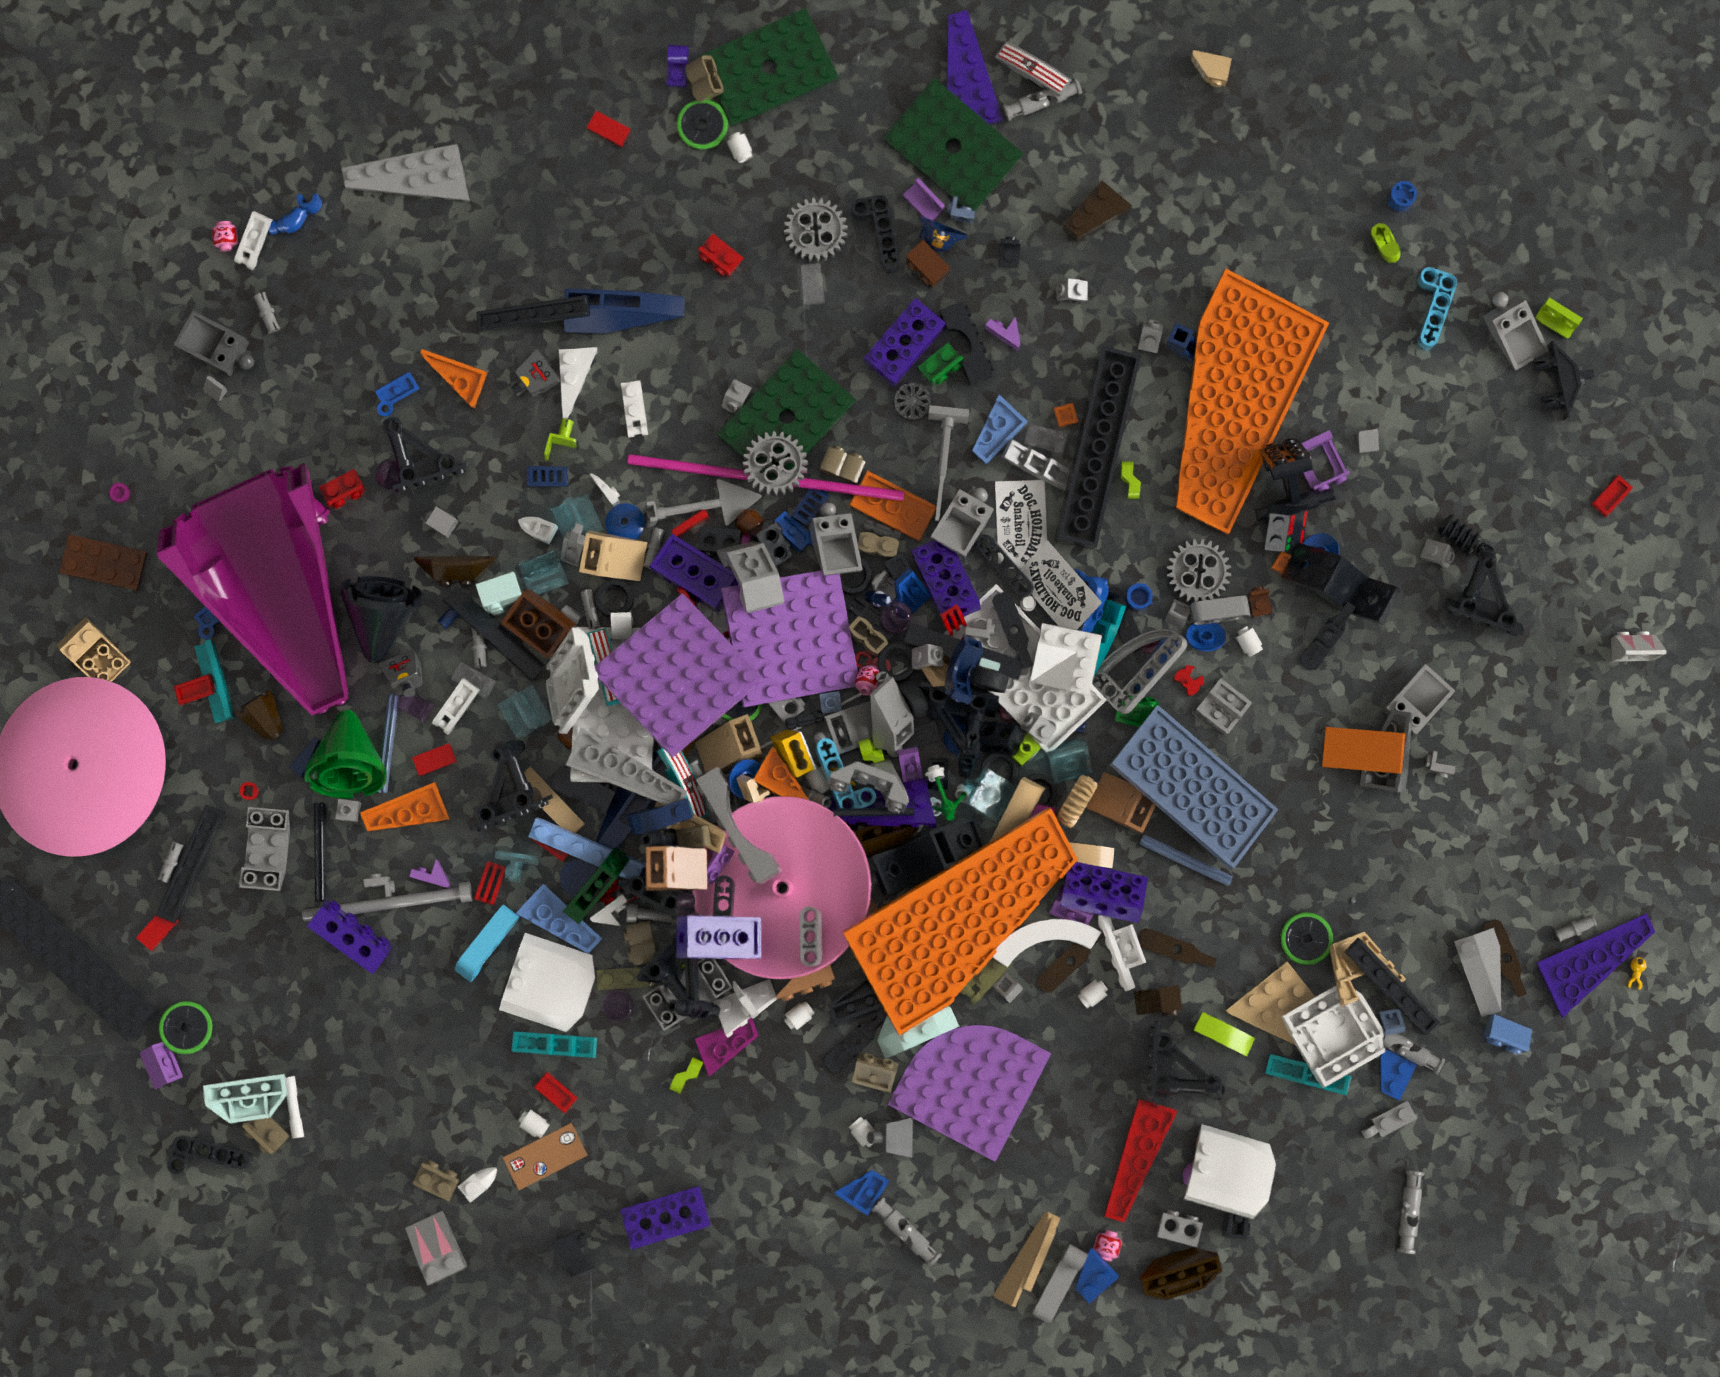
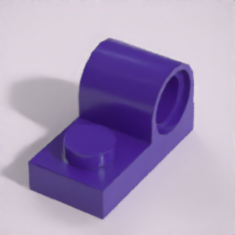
M668 46L667 87H687L685 65L688 64L689 46Z

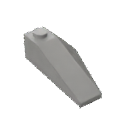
M1494 928L1455 940L1460 960L1481 1017L1500 1012V945Z

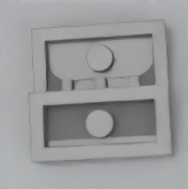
M1220 678L1194 712L1224 736H1227L1252 702Z

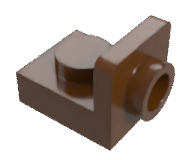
M1263 586L1252 588V592L1247 594L1252 618L1273 613L1269 598V588L1264 589Z

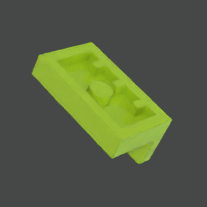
M1550 297L1544 302L1535 316V320L1565 339L1571 336L1574 329L1583 319Z

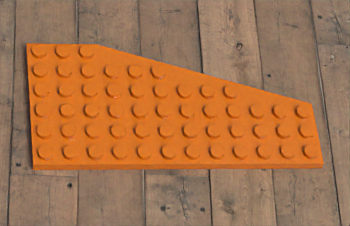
M1226 268L1223 270L1198 322L1175 508L1228 535L1263 464L1260 449H1264L1265 445L1273 443L1329 322Z
M1046 808L842 931L899 1036L951 1005L955 1000L954 998L997 953L996 948L1010 936L1017 926L1019 927L1053 885L1060 878L1062 879L1077 862L1078 859L1051 808Z

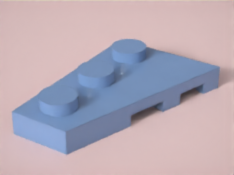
M999 395L972 452L987 465L1028 421Z

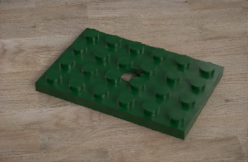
M806 8L699 56H712L716 64L717 75L723 85V93L719 94L718 98L732 127L839 79ZM766 60L774 61L777 65L775 72L771 74L763 72L761 69L762 63Z
M935 78L931 80L883 138L952 198L954 196L958 197L957 202L963 207H969L972 209L971 211L975 212L1024 155L1023 152ZM955 138L960 141L961 148L957 153H949L946 150L948 140Z
M796 349L717 433V436L743 458L744 454H749L746 448H753L751 441L753 440L758 443V435L764 439L765 432L768 433L769 437L772 436L773 431L776 432V436H780L781 432H783L784 438L791 435V442L797 439V447L803 445V450L800 453L805 452L807 455L853 406L856 399L802 352ZM784 410H790L795 418L792 423L784 424L779 420L780 413ZM775 447L773 451L776 454H780L784 449ZM764 457L756 459V462L759 464H764L767 461ZM772 461V465L775 464L776 467L779 466V462L776 463L775 461ZM787 463L784 465V468L792 470L794 465ZM774 473L767 475L768 480L773 481L777 478V475Z

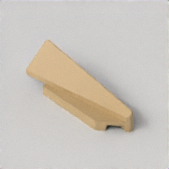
M1044 1212L995 1291V1298L1016 1307L1022 1290L1026 1289L1031 1292L1056 1233L1060 1217Z

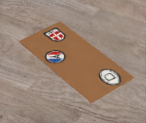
M572 1123L503 1157V1160L518 1190H521L588 1155Z

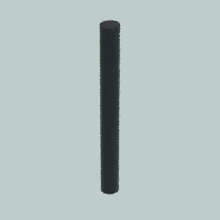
M906 807L904 813L900 812L899 814L890 812L888 808L833 809L834 817L914 815V808Z

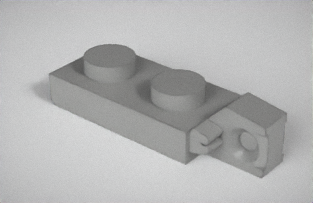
M575 523L572 531L568 530L566 533L560 557L561 561L579 567L581 563L584 542L586 540L585 536L581 535L583 525Z

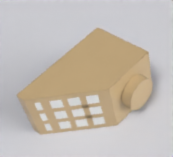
M1193 50L1190 60L1204 81L1210 83L1213 87L1226 85L1232 58Z

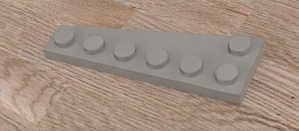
M584 728L580 729L567 761V766L665 805L685 798L687 793L685 789Z

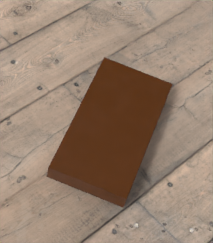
M69 534L59 573L138 591L148 552Z

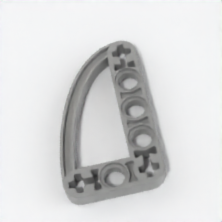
M1167 629L1153 630L1141 634L1119 647L1102 662L1093 678L1092 685L1117 711L1127 714L1133 710L1185 651L1187 641L1180 634ZM1158 640H1166L1123 689L1108 674L1119 662L1137 649ZM1175 641H1178V647H1176ZM1163 654H1167L1166 662L1160 664V657ZM1150 669H1153V670H1154V675H1153V677H1151L1150 679H1147V677H1146L1147 672H1148ZM1099 676H1101V679H1102L1106 684L1103 685L1102 683L1099 682V679H1098ZM1140 684V691L1137 694H1134V686ZM1111 687H1115L1116 689L1115 694L1113 696L1108 695V691ZM1122 701H1125V707H1122Z

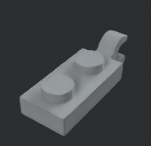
M1405 1101L1372 1118L1373 1125L1361 1132L1364 1138L1367 1139L1376 1133L1382 1138L1417 1118L1409 1102Z

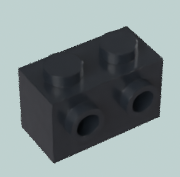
M1225 1211L1222 1236L1247 1240V1236L1250 1233L1249 1218Z

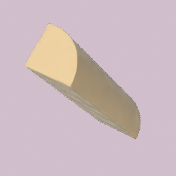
M1023 777L990 842L1028 820L1045 788Z

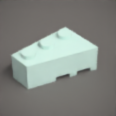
M514 572L476 584L483 608L489 615L493 614V616L505 613L504 610L508 609L522 595Z

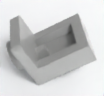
M1070 278L1058 281L1056 287L1057 301H1087L1088 281Z
M1155 320L1144 321L1138 349L1157 353L1163 325Z
M734 379L724 396L721 407L736 414L742 408L752 387Z
M1427 539L1420 557L1423 560L1440 564L1443 568L1448 569L1449 564L1454 560L1455 551L1448 544Z
M884 570L881 574L879 573L874 577L872 587L874 592L882 591L888 594L893 599V602H890L892 606L896 601L894 580L889 577L888 572Z
M988 618L986 630L966 627L965 635L978 641H988L989 636L994 635L995 624H991L992 619Z
M926 644L912 649V669L919 670L929 666H943L942 647Z
M1030 712L1023 719V723L1020 726L1023 731L1028 732L1044 745H1046L1057 729L1043 717L1033 712Z
M1431 751L1430 755L1427 754L1425 766L1428 767L1427 772L1436 773V777L1446 779L1448 776L1454 775L1455 766L1436 763L1438 751Z
M381 874L369 875V879H364L365 888L385 886L386 897H392V893L395 892L394 880L391 881L388 876L381 877Z

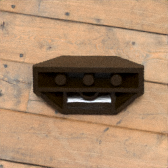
M414 556V561L436 583H439V586H451V583H459L460 586H471V583H476L496 563L495 556Z
M847 822V825L860 841L866 858L903 846L919 830V827H911L909 824L877 826L867 825V822H857L856 824H849Z
M1191 1247L1154 1259L1140 1276V1281L1145 1296L1169 1300L1207 1287L1217 1274L1222 1272L1218 1253Z

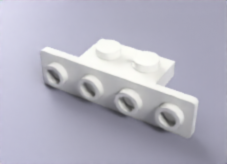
M1098 915V925L1105 935V945L1111 952L1112 964L1119 974V983L1125 991L1135 988L1129 968L1146 963L1133 924L1114 930L1110 917Z

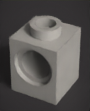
M435 507L434 510L431 509L425 518L428 527L447 539L458 524L457 519L438 507Z
M338 799L335 819L359 823L361 803Z

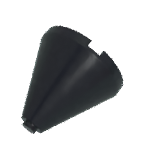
M361 576L354 583H351V579L342 582L340 594L363 655L368 659V662L379 663L386 657L421 603L422 592L418 587L413 585L412 589L405 587V581L378 576Z

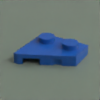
M909 568L894 581L898 617L903 622L931 597L928 590Z
M1385 1049V1052L1380 1055V1092L1400 1101L1417 1064Z
M871 1170L837 1190L835 1195L868 1215L889 1183V1180Z
M1093 1248L1087 1253L1088 1256L1075 1288L1089 1304L1119 1277Z

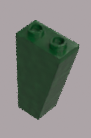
M614 847L572 898L563 912L579 924L617 879L630 861V858L623 851Z

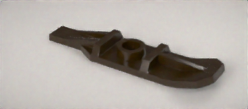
M1496 919L1486 922L1483 931L1494 928L1500 945L1502 975L1511 981L1517 997L1526 995V989L1520 978L1522 967L1502 922ZM1503 955H1509L1510 960L1504 962L1502 960Z
M1148 928L1141 930L1138 936L1141 948L1186 964L1198 962L1214 968L1217 958L1200 953L1193 944ZM1174 946L1180 947L1179 953L1173 952Z
M1101 934L1097 938L1094 945L1103 938ZM1077 943L1073 944L1038 977L1037 985L1044 992L1052 993L1088 959L1090 949ZM1068 957L1074 959L1072 965L1067 964L1066 960Z

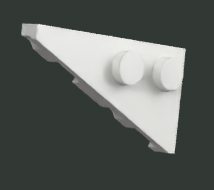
M597 347L559 350L563 419H567L572 412L576 398L582 389L586 375L589 373L590 366L598 352Z

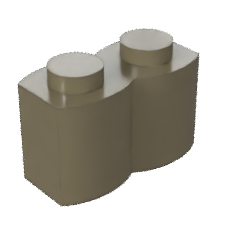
M701 56L685 65L686 76L692 83V94L698 102L711 100L723 93V85L717 75V67L712 56Z
M834 445L833 448L828 447L819 471L847 483L857 485L865 461L862 460L863 457L856 453L846 454L843 448Z
M871 532L860 533L858 541L860 553L864 555H878L886 560L897 555L899 546L897 539L888 536L879 537Z
M858 616L849 626L851 638L857 643L863 644L866 652L873 657H878L881 651L888 645L884 635L873 630L871 624L862 617Z
M651 921L627 925V930L623 931L625 942L630 944V950L627 951L629 962H633L634 966L648 964L653 954L657 951Z

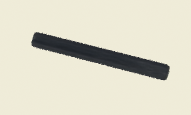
M324 802L314 803L316 902L326 901V811Z

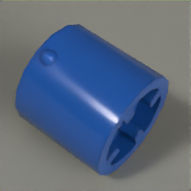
M1407 181L1395 184L1388 195V206L1399 212L1408 210L1417 196L1414 185Z
M1136 583L1126 589L1125 601L1129 609L1139 612L1145 610L1153 603L1152 591L1146 584Z

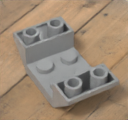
M752 541L717 550L723 566H730L741 588L739 599L746 613L784 604L780 576L764 543Z
M858 761L831 773L828 782L831 790L842 793V791L847 792L851 779L855 778V781L860 784L867 785L869 783L874 785V788L879 791H890L885 807H888L890 812L896 814L904 813L908 800L896 775Z
M248 807L246 827L249 829L245 866L241 867L239 887L280 891L287 864L290 836L289 811Z
M701 959L697 962L699 1000L711 1003L733 988L715 959ZM684 971L680 981L686 987ZM663 985L642 996L663 1031L687 1018L679 1016L675 1012L667 1011V1002L671 999H677Z

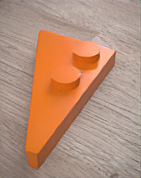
M421 349L420 355L471 408L475 409L488 373Z
M772 747L755 775L754 780L758 785L779 797H796L809 800L795 777L788 770L786 764L783 763L777 754L776 749Z

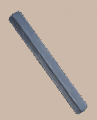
M389 694L387 697L380 758L387 771L384 787L378 793H387L399 701V696L395 694Z
M1143 835L1140 839L1139 844L1226 886L1230 885L1233 879L1231 875L1151 837Z

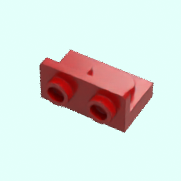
M714 234L708 238L702 247L699 246L697 249L698 254H700L698 257L706 264L710 262L714 265V270L721 276L725 274L730 277L744 259Z
M355 469L319 487L330 509L341 508L345 505L346 501L351 498L356 500L362 497L363 492L366 491Z

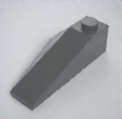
M1391 710L1381 730L1383 732L1405 733L1402 774L1362 770L1360 786L1405 793L1409 767L1412 713Z

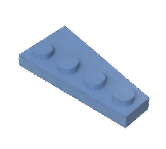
M544 884L516 912L521 917L588 954L602 940L583 920L577 924L563 912L567 905Z

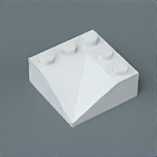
M1042 623L1030 682L1090 695L1102 635Z

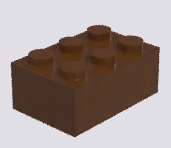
M529 588L522 591V595L515 601L501 624L544 657L550 659L571 628H575L577 624Z

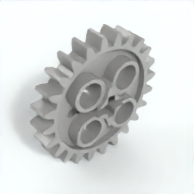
M814 197L812 198V203L805 199L804 206L798 202V210L791 208L793 215L787 214V219L790 222L784 223V226L789 228L784 230V234L790 235L785 238L786 242H792L789 248H796L795 255L801 252V259H804L806 255L809 256V262L812 261L813 257H816L817 262L820 261L822 256L827 260V254L834 257V250L841 251L839 244L845 245V241L842 238H847V233L843 231L848 229V225H842L846 222V218H840L843 211L836 212L837 205L831 208L830 200L823 204V198L819 200V203H816ZM813 213L817 214L818 247L815 246ZM822 216H828L831 220L828 223H822L819 219ZM803 217H808L811 222L803 225L800 220ZM824 235H829L832 240L825 243L821 238ZM808 236L812 239V242L804 244L801 241L802 238Z
M773 431L771 437L765 432L764 439L758 435V443L753 440L751 441L753 448H746L749 454L743 455V458L747 460L743 462V467L747 468L744 470V475H749L747 481L754 480L753 488L759 485L760 493L766 489L768 496L771 491H774L775 496H777L780 490L785 495V489L787 488L792 492L793 484L799 487L798 479L804 480V476L801 473H807V468L803 466L808 465V461L803 460L806 457V453H800L803 450V445L797 447V439L791 442V435L784 438L783 432H781L780 436H776V432ZM775 447H781L784 449V451L780 454H776L773 451V449ZM764 457L767 461L764 464H759L756 462V459ZM772 461H775L776 463L779 462V466L776 467L775 464L772 465ZM791 463L794 465V468L786 470L784 465ZM774 473L777 475V478L773 481L768 480L767 475Z
M1193 539L1192 545L1186 541L1185 548L1180 545L1178 546L1180 553L1173 551L1172 555L1175 559L1169 558L1168 560L1173 564L1166 567L1167 570L1172 571L1166 576L1173 579L1169 585L1176 586L1173 592L1180 591L1179 598L1186 595V602L1190 598H1193V602H1197L1198 599L1204 601L1206 598L1212 600V595L1218 598L1220 596L1218 590L1224 592L1226 589L1223 584L1228 585L1230 583L1225 579L1231 576V573L1226 572V570L1231 568V565H1225L1229 558L1222 557L1225 551H1217L1219 545L1212 548V541L1207 545H1204V539L1200 541V544H1197V541ZM1199 554H1202L1200 570L1204 573L1200 575L1199 589H1196L1197 572H1194V570L1198 568ZM1192 556L1195 559V564L1188 565L1185 562V557ZM1205 559H1213L1215 566L1212 568L1207 567ZM1188 575L1192 577L1193 583L1191 585L1185 584L1183 576ZM1210 578L1213 585L1211 587L1204 586L1203 579Z

